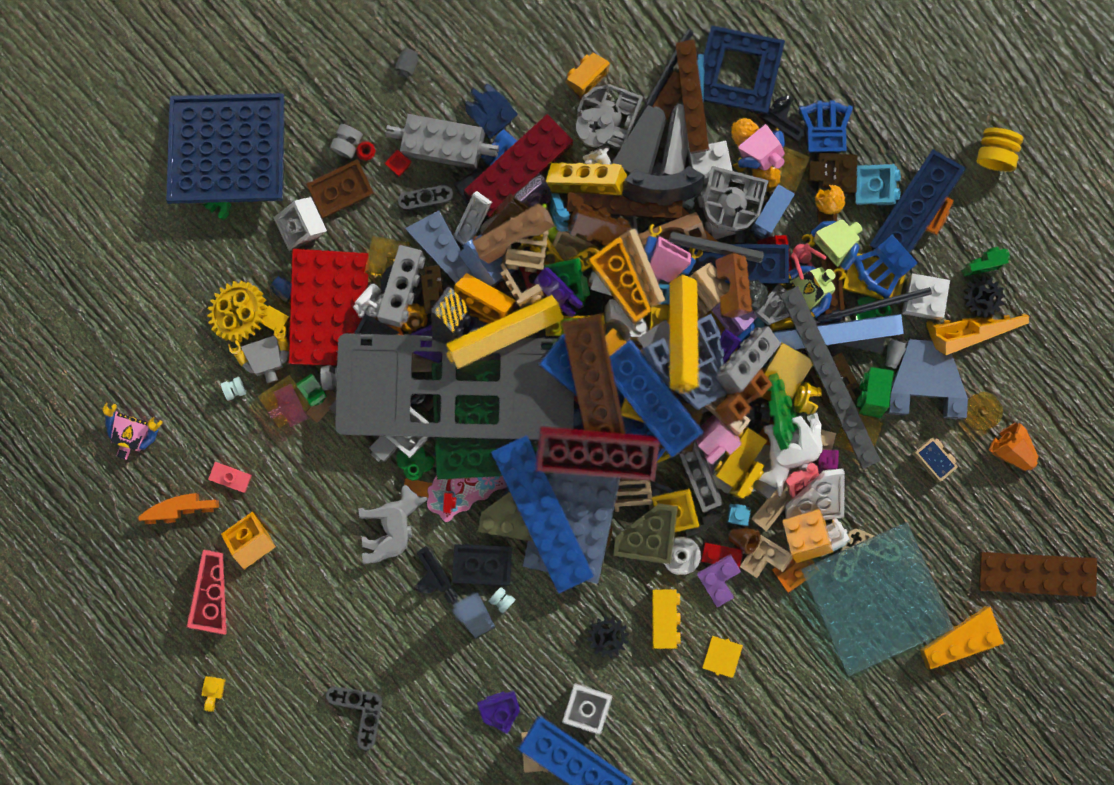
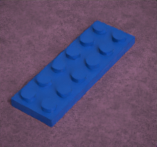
M632 340L626 342L610 356L615 385L671 457H674L703 434L700 427Z
M541 716L537 717L517 749L568 785H631L633 782L631 778Z

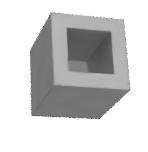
M380 436L369 448L372 451L370 455L378 462L381 459L386 462L398 447L385 436Z

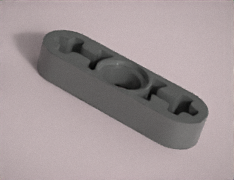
M446 185L402 193L398 198V203L401 209L405 211L442 205L452 200L453 192ZM442 190L450 193V195H447V199L439 196L436 197L438 201H434L433 191H436V195L442 194ZM423 193L431 195V200L428 203L421 202L420 196ZM414 195H417V201L419 204L415 205L416 202L412 201L409 202V206H406L405 203H402V201L405 200L404 197H408L409 200L415 199Z

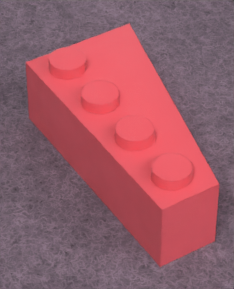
M203 550L187 625L188 628L220 634L227 633L223 553Z

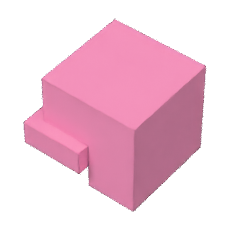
M714 415L700 426L703 434L695 439L697 445L703 450L706 460L711 464L724 452L727 451L731 454L741 445L738 435L736 436Z

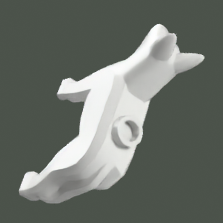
M817 413L807 416L810 427L801 416L792 419V422L799 428V444L790 443L789 448L783 451L780 450L774 437V424L764 427V432L768 434L771 450L769 458L771 471L763 473L759 480L777 488L778 496L782 494L783 485L789 470L797 467L800 470L806 469L808 464L816 461L822 452L821 423Z

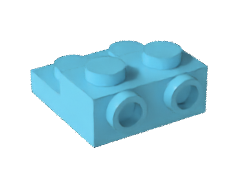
M894 164L857 166L856 204L896 205V200L900 199V189L897 188V181L901 179L900 170H897Z

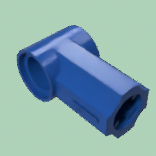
M505 129L495 137L492 144L499 145L498 157L481 156V159L488 166H491L517 142Z

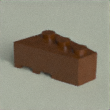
M576 204L568 224L571 236H576L578 233L586 236V240L592 241L594 239L606 246L631 230L627 220L619 217L617 219L611 218V215L604 211L595 212L592 210V207L585 204L581 206Z

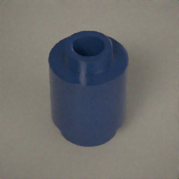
M278 276L272 282L270 288L276 296L287 304L290 302L291 282L286 278Z

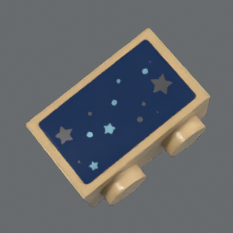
M930 438L912 454L938 483L944 480L958 466L955 464L957 462L956 459L942 449L944 448L943 444L938 439Z

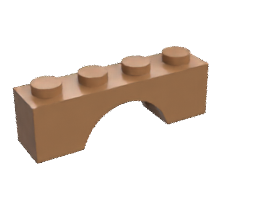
M537 204L473 241L479 258L487 263H491L505 255L506 249L515 241L527 236H538L553 228L554 224L548 210Z
M697 212L661 225L662 231L656 236L657 239L660 236L669 241L670 234L674 232L702 239L707 238ZM659 226L653 228L652 231L657 233ZM649 230L638 234L643 249L645 248L648 236H651Z

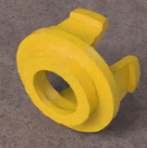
M804 382L794 396L795 411L797 413L814 414L818 409V405L810 402L809 397L821 396V388L811 386L810 383Z

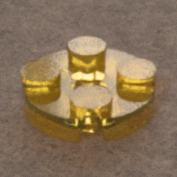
M979 392L968 398L965 422L976 430H989L1001 421L1003 407L993 394ZM982 406L988 411L983 417L978 412V409H981Z

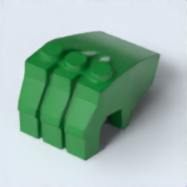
M230 202L203 203V206L212 213L217 208H221L218 217L222 221L230 215Z

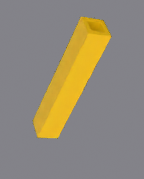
M681 275L670 281V388L676 389L680 393H688L690 390L698 387L697 280Z
M552 295L447 343L449 351L446 352L450 363L454 362L457 368H460L563 320L560 307Z

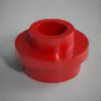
M365 141L357 146L356 152L361 160L368 161L375 156L376 150L372 143ZM364 149L370 150L368 154H363Z

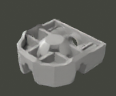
M610 84L594 87L582 97L577 110V117L583 112L581 110L583 104L602 109L610 114L614 123V132L612 138L604 145L620 150L631 133L643 96ZM610 90L620 93L617 103L607 100ZM621 113L628 116L624 129L618 127L621 122ZM594 123L589 128H592V132H595L596 127L599 126L597 123Z
M712 166L702 202L705 218L714 227L731 232L747 229L760 215L768 180ZM729 182L744 184L743 191L737 187H728ZM729 191L732 192V193L729 194L728 196L724 194V193L729 192ZM709 192L719 194L717 203L707 200ZM747 202L758 204L756 213L745 210ZM740 206L742 210L735 213V208ZM724 215L733 217L731 227L722 225Z

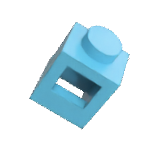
M730 504L726 523L748 526L749 507Z

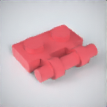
M809 463L805 472L802 470L794 472L785 480L792 499L819 475L818 467L814 463Z

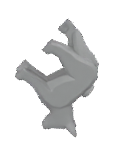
M404 485L401 490L402 497L399 501L389 502L373 510L359 508V518L380 519L387 535L376 540H368L366 537H362V547L374 550L371 554L362 553L363 564L377 563L404 552L408 546V539L412 538V528L407 524V517L419 505L428 500L427 497L419 498L407 485Z

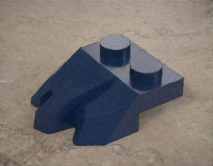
M486 83L484 93L472 87L470 94L474 102H465L466 113L473 122L482 127L485 135L491 139L514 119L518 113L502 94Z

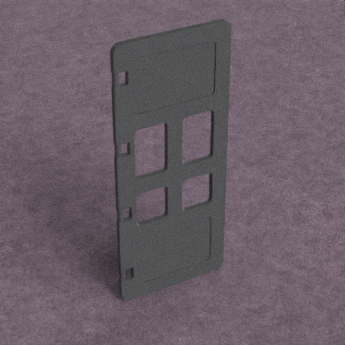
M342 334L338 339L335 428L342 435L520 439L527 435L529 439L538 440L540 426L573 429L574 394L538 365L549 351L541 350V343L554 345L558 339L522 338L492 352L501 355L500 380L498 382L457 381L456 365L454 362L450 363L446 352L449 351L447 345L433 340L432 336ZM361 339H372V346H361ZM421 341H432V347H421ZM414 351L441 352L443 355L441 380H413L411 378L412 353ZM439 394L441 396V421L439 423H412L410 421L411 395ZM457 395L498 396L500 398L499 423L496 425L455 423V397Z

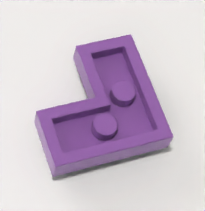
M730 554L698 572L697 575L715 605L719 607L734 598L725 581L741 571Z

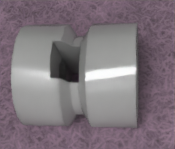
M340 124L336 132L338 137L333 139L329 148L343 157L352 159L356 151L354 146L359 144L363 134L348 125Z
M332 365L321 366V385L323 391L334 390L337 387V367L334 368Z

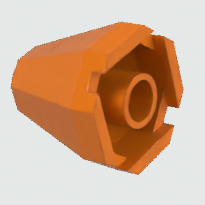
M1011 424L999 433L1002 435L999 440L995 438L992 441L989 451L994 456L1024 471L1032 470L1038 464V454L1026 428L1022 424Z

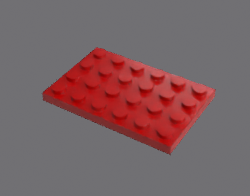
M292 249L288 364L337 366L339 337L342 334H354L362 320V317L359 318L353 306L355 301L368 288L369 253Z

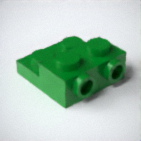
M999 247L987 249L980 258L966 264L967 266L962 269L963 277L1003 268L1009 264V250L1006 248L999 250Z
M580 258L544 265V268L548 267L574 292V295L579 300L584 301L586 300L585 296H590L587 276L583 277Z

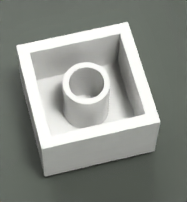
M726 141L709 144L710 151L691 154L690 149H688L687 155L690 167L705 175L703 187L707 186L712 166L733 171Z
M912 273L908 276L905 293L930 287L932 295L905 301L902 314L933 320L943 319L950 280Z
M574 683L563 722L601 734L612 695Z

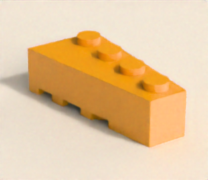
M620 236L588 260V264L631 322L636 324L651 312V308Z
M985 606L944 635L920 649L926 668L933 669L1004 644L991 607Z

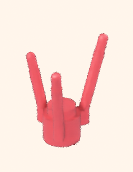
M808 243L797 245L793 249V254H791L801 280L804 277L799 262L807 263L808 266H814L810 262L811 253L826 259L825 255L811 248Z

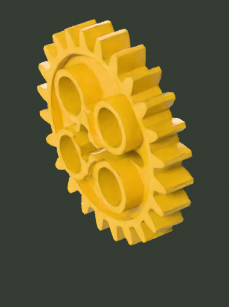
M242 280L239 284L233 281L232 286L227 283L225 290L220 287L221 293H214L216 300H210L213 306L208 307L212 311V313L207 315V317L212 319L208 322L213 326L211 330L226 341L235 342L237 340L242 342V337L248 340L249 333L255 335L254 329H261L258 324L265 323L261 318L262 316H267L263 310L267 309L268 306L263 304L266 301L262 297L263 293L255 285L249 282L245 283Z

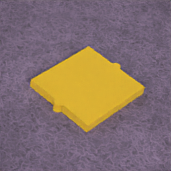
M712 636L702 668L716 672V675L722 674L733 678L743 645L731 642L729 639L724 640Z

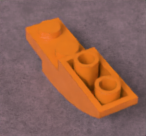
M196 493L181 495L154 505L138 518L139 521H144L145 524H156V520H164V523H175L176 519L181 518V511H183V514L195 513L194 510L202 509V513L214 512V508H219V500L199 501V494Z

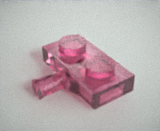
M292 384L274 391L278 401V408L268 411L271 419L282 414L290 427L308 420Z

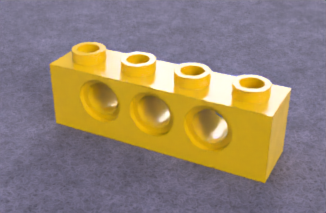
M551 163L546 184L552 193L572 192L622 195L624 180L627 178V174L622 165Z

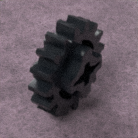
M982 276L980 281L978 278L973 279L974 284L972 282L967 284L970 289L966 288L963 291L967 295L962 297V299L968 302L964 307H970L969 313L975 311V317H978L980 314H982L983 318H986L988 314L992 317L995 315L994 311L998 313L1001 310L998 306L1004 305V302L1001 301V299L1006 297L1004 294H1001L1004 288H998L999 281L993 283L992 277L987 281L985 276ZM973 290L975 291L974 298H972ZM990 294L986 299L977 300L982 295ZM994 296H996V301H995V304L993 305V302H992V301H993Z
M604 616V621L597 618L598 624L592 623L591 626L594 629L588 630V633L592 634L591 637L587 638V641H592L589 647L596 648L595 654L599 653V651L602 652L601 657L603 658L605 654L612 658V653L614 652L618 656L619 649L625 650L622 646L623 643L628 644L625 637L629 636V633H624L623 631L627 627L626 625L620 626L621 620L614 622V616H612L611 620ZM604 624H613L609 629L600 627ZM614 629L611 635L613 640L604 642L605 637L603 634L605 632L608 634ZM618 629L621 633L620 641L616 639V632L618 631ZM596 632L600 635V642L598 644L595 641ZM606 645L615 646L614 649L604 650Z

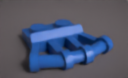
M830 100L829 102L816 101V103L806 107H798L807 128L808 153H846V126L853 109L852 106L848 105L847 107L836 103L835 100ZM822 110L830 111V127H823ZM836 111L845 114L841 127H836ZM817 112V127H813L808 113Z
M893 234L875 250L857 256L853 262L859 275L858 278L868 285L869 291L872 290L884 296V299L891 296L898 280L918 264ZM877 255L880 259L865 270L862 260ZM884 263L889 269L876 280H873L869 274ZM891 273L895 275L888 290L878 285Z

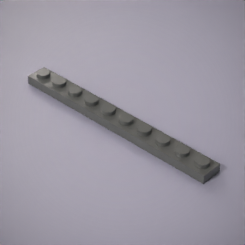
M799 286L780 294L861 468L864 469L881 461Z

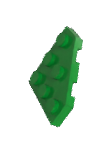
M775 373L769 376L772 385L767 391H771V401H769L770 413L772 417H775L773 434L780 450L783 451L789 448L797 428L792 419L799 416L792 408V400L785 392L783 380Z

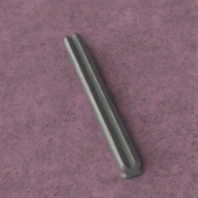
M672 232L669 237V242L675 245L725 256L735 253L745 256L748 261L761 263L764 257L761 251Z

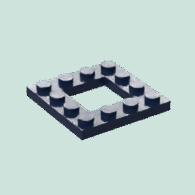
M711 25L704 53L703 101L768 115L785 40ZM725 49L761 56L754 90L717 83Z

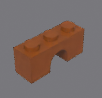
M732 253L717 259V278L730 281L729 291L725 295L720 296L721 315L736 318L752 312L746 257Z
M759 370L742 391L729 394L715 409L716 413L726 425L741 421L751 410L748 404L754 399L762 397L771 387L772 383L763 371Z

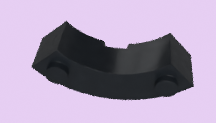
M690 166L679 173L666 176L650 175L635 169L624 180L622 196L645 204V202L657 203V206L673 205V202L681 200L685 202L702 191L705 175Z

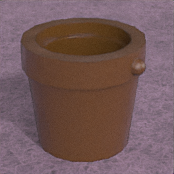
M741 525L734 526L729 534V541L740 548L743 554L753 553L761 540L759 530L749 529Z

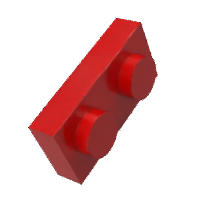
M704 543L701 562L714 564L731 554L740 569L742 551L741 549Z

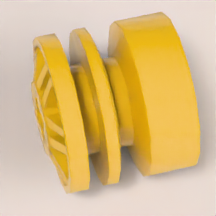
M986 128L983 132L984 138L981 140L982 145L985 147L979 149L976 162L983 167L996 171H1015L1019 159L1015 153L1021 150L1020 145L1023 143V136L1003 128Z

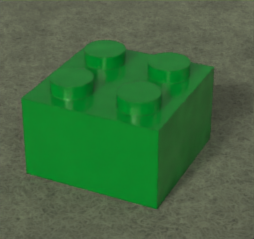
M870 367L867 373H864L863 378L859 382L861 396H858L856 407L859 408L858 414L881 418L889 408L893 371Z

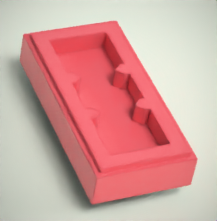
M215 462L208 480L245 493L252 475Z

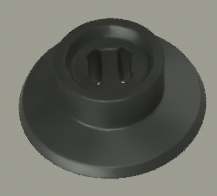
M589 287L590 296L587 298L582 313L584 316L601 314L604 312V307L607 304L606 298L601 292L592 290Z

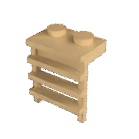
M547 230L542 233V242L528 239L515 241L540 245L541 253L511 249L510 245L506 249V255L502 257V263L506 265L507 269L518 270V267H525V271L536 273L537 269H544L543 264L549 231Z
M711 262L690 276V278L697 280V320L720 303V296L725 295L730 289L725 280L717 278V269Z
M504 263L500 265L503 269L501 275L521 309L546 298L539 284L521 294Z
M620 478L619 485L646 484V487L618 489L614 506L615 512L620 511L619 506L649 505V510L654 507L650 480ZM647 494L648 498L618 500V496Z

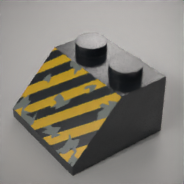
M447 287L431 311L432 339L445 344L462 337L465 328L471 324L470 307L451 287Z

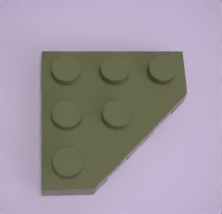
M511 492L481 512L478 532L533 541Z
M657 504L615 537L614 556L671 564L678 506Z

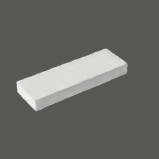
M477 191L473 193L453 237L463 245L470 240H474L492 202Z

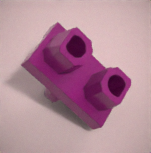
M822 450L818 457L819 474L823 471L838 469L839 450Z

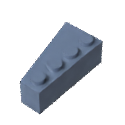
M439 211L405 228L410 237L427 253L435 264L440 265L441 270L454 284L466 273L475 277L459 256L461 250Z
M478 593L454 605L456 609L453 612L457 620L462 619L475 638L495 628Z

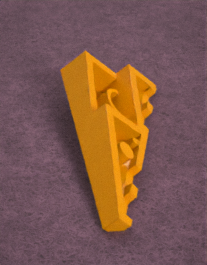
M1022 314V316L1010 318L1009 315H1004L1003 319L998 320L992 317L966 318L950 323V320H944L943 324H934L932 321H928L926 326L935 349L944 355H948L1028 324L1029 316Z

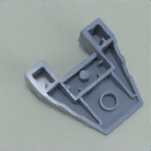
M711 314L697 320L698 387L690 390L688 393H680L678 390L673 389L696 409H700L728 394L716 377L721 371V366L724 365V353L720 346V331ZM661 339L639 351L661 379L670 386V350L665 340Z
M909 339L898 370L893 378L889 408L886 414H909L910 396L944 398L943 418H967L968 398L952 353L944 355L936 350L933 341Z

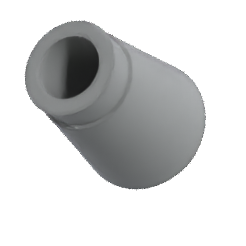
M891 339L890 344L888 343L885 366L897 368L906 350V343Z

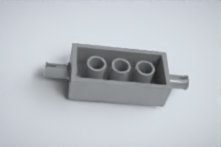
M408 114L404 128L390 125L386 128L388 129L386 137L402 139L400 151L407 157L472 169L478 168L481 154L498 157L499 145L483 143L485 132L482 127Z

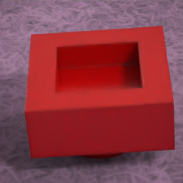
M396 150L385 162V165L398 177L412 164L399 150Z
M454 492L444 493L443 513H452L453 509H456L457 497H453Z

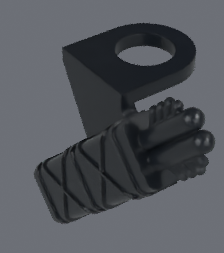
M783 96L776 99L772 104V109L769 107L768 115L752 111L754 114H760L759 118L775 129L778 128L779 131L795 142H799L805 133L803 128L787 119L793 102L792 96Z
M425 546L417 551V555L428 573L414 585L413 589L430 594L438 588L440 593L444 591V598H446L447 603L449 602L452 605L458 603V595H456L455 590L450 588L453 585L431 548Z

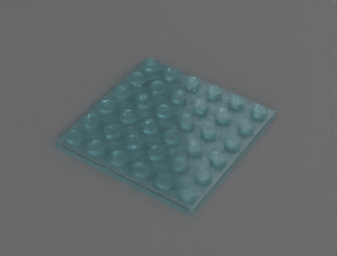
M908 522L801 569L848 676L954 629Z

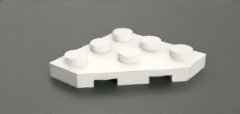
M843 469L827 470L819 474L785 505L786 519L820 509L825 520L844 518Z

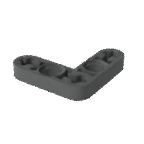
M338 686L330 688L326 693L329 703L363 710L357 743L363 750L371 749L376 742L382 708L381 696L377 693ZM337 690L339 695H344V691H347L346 703H342L344 698H337L334 701L330 693ZM352 693L358 694L360 697L359 703H350L349 696ZM363 694L367 695L365 699L368 700L376 697V701H379V704L371 707V703L365 702V706H361ZM367 716L375 718L374 726L368 727L365 725L364 720ZM363 728L365 730H374V734L369 733V740H372V743H369L367 746H364V742L361 741V739L366 737V732H362Z

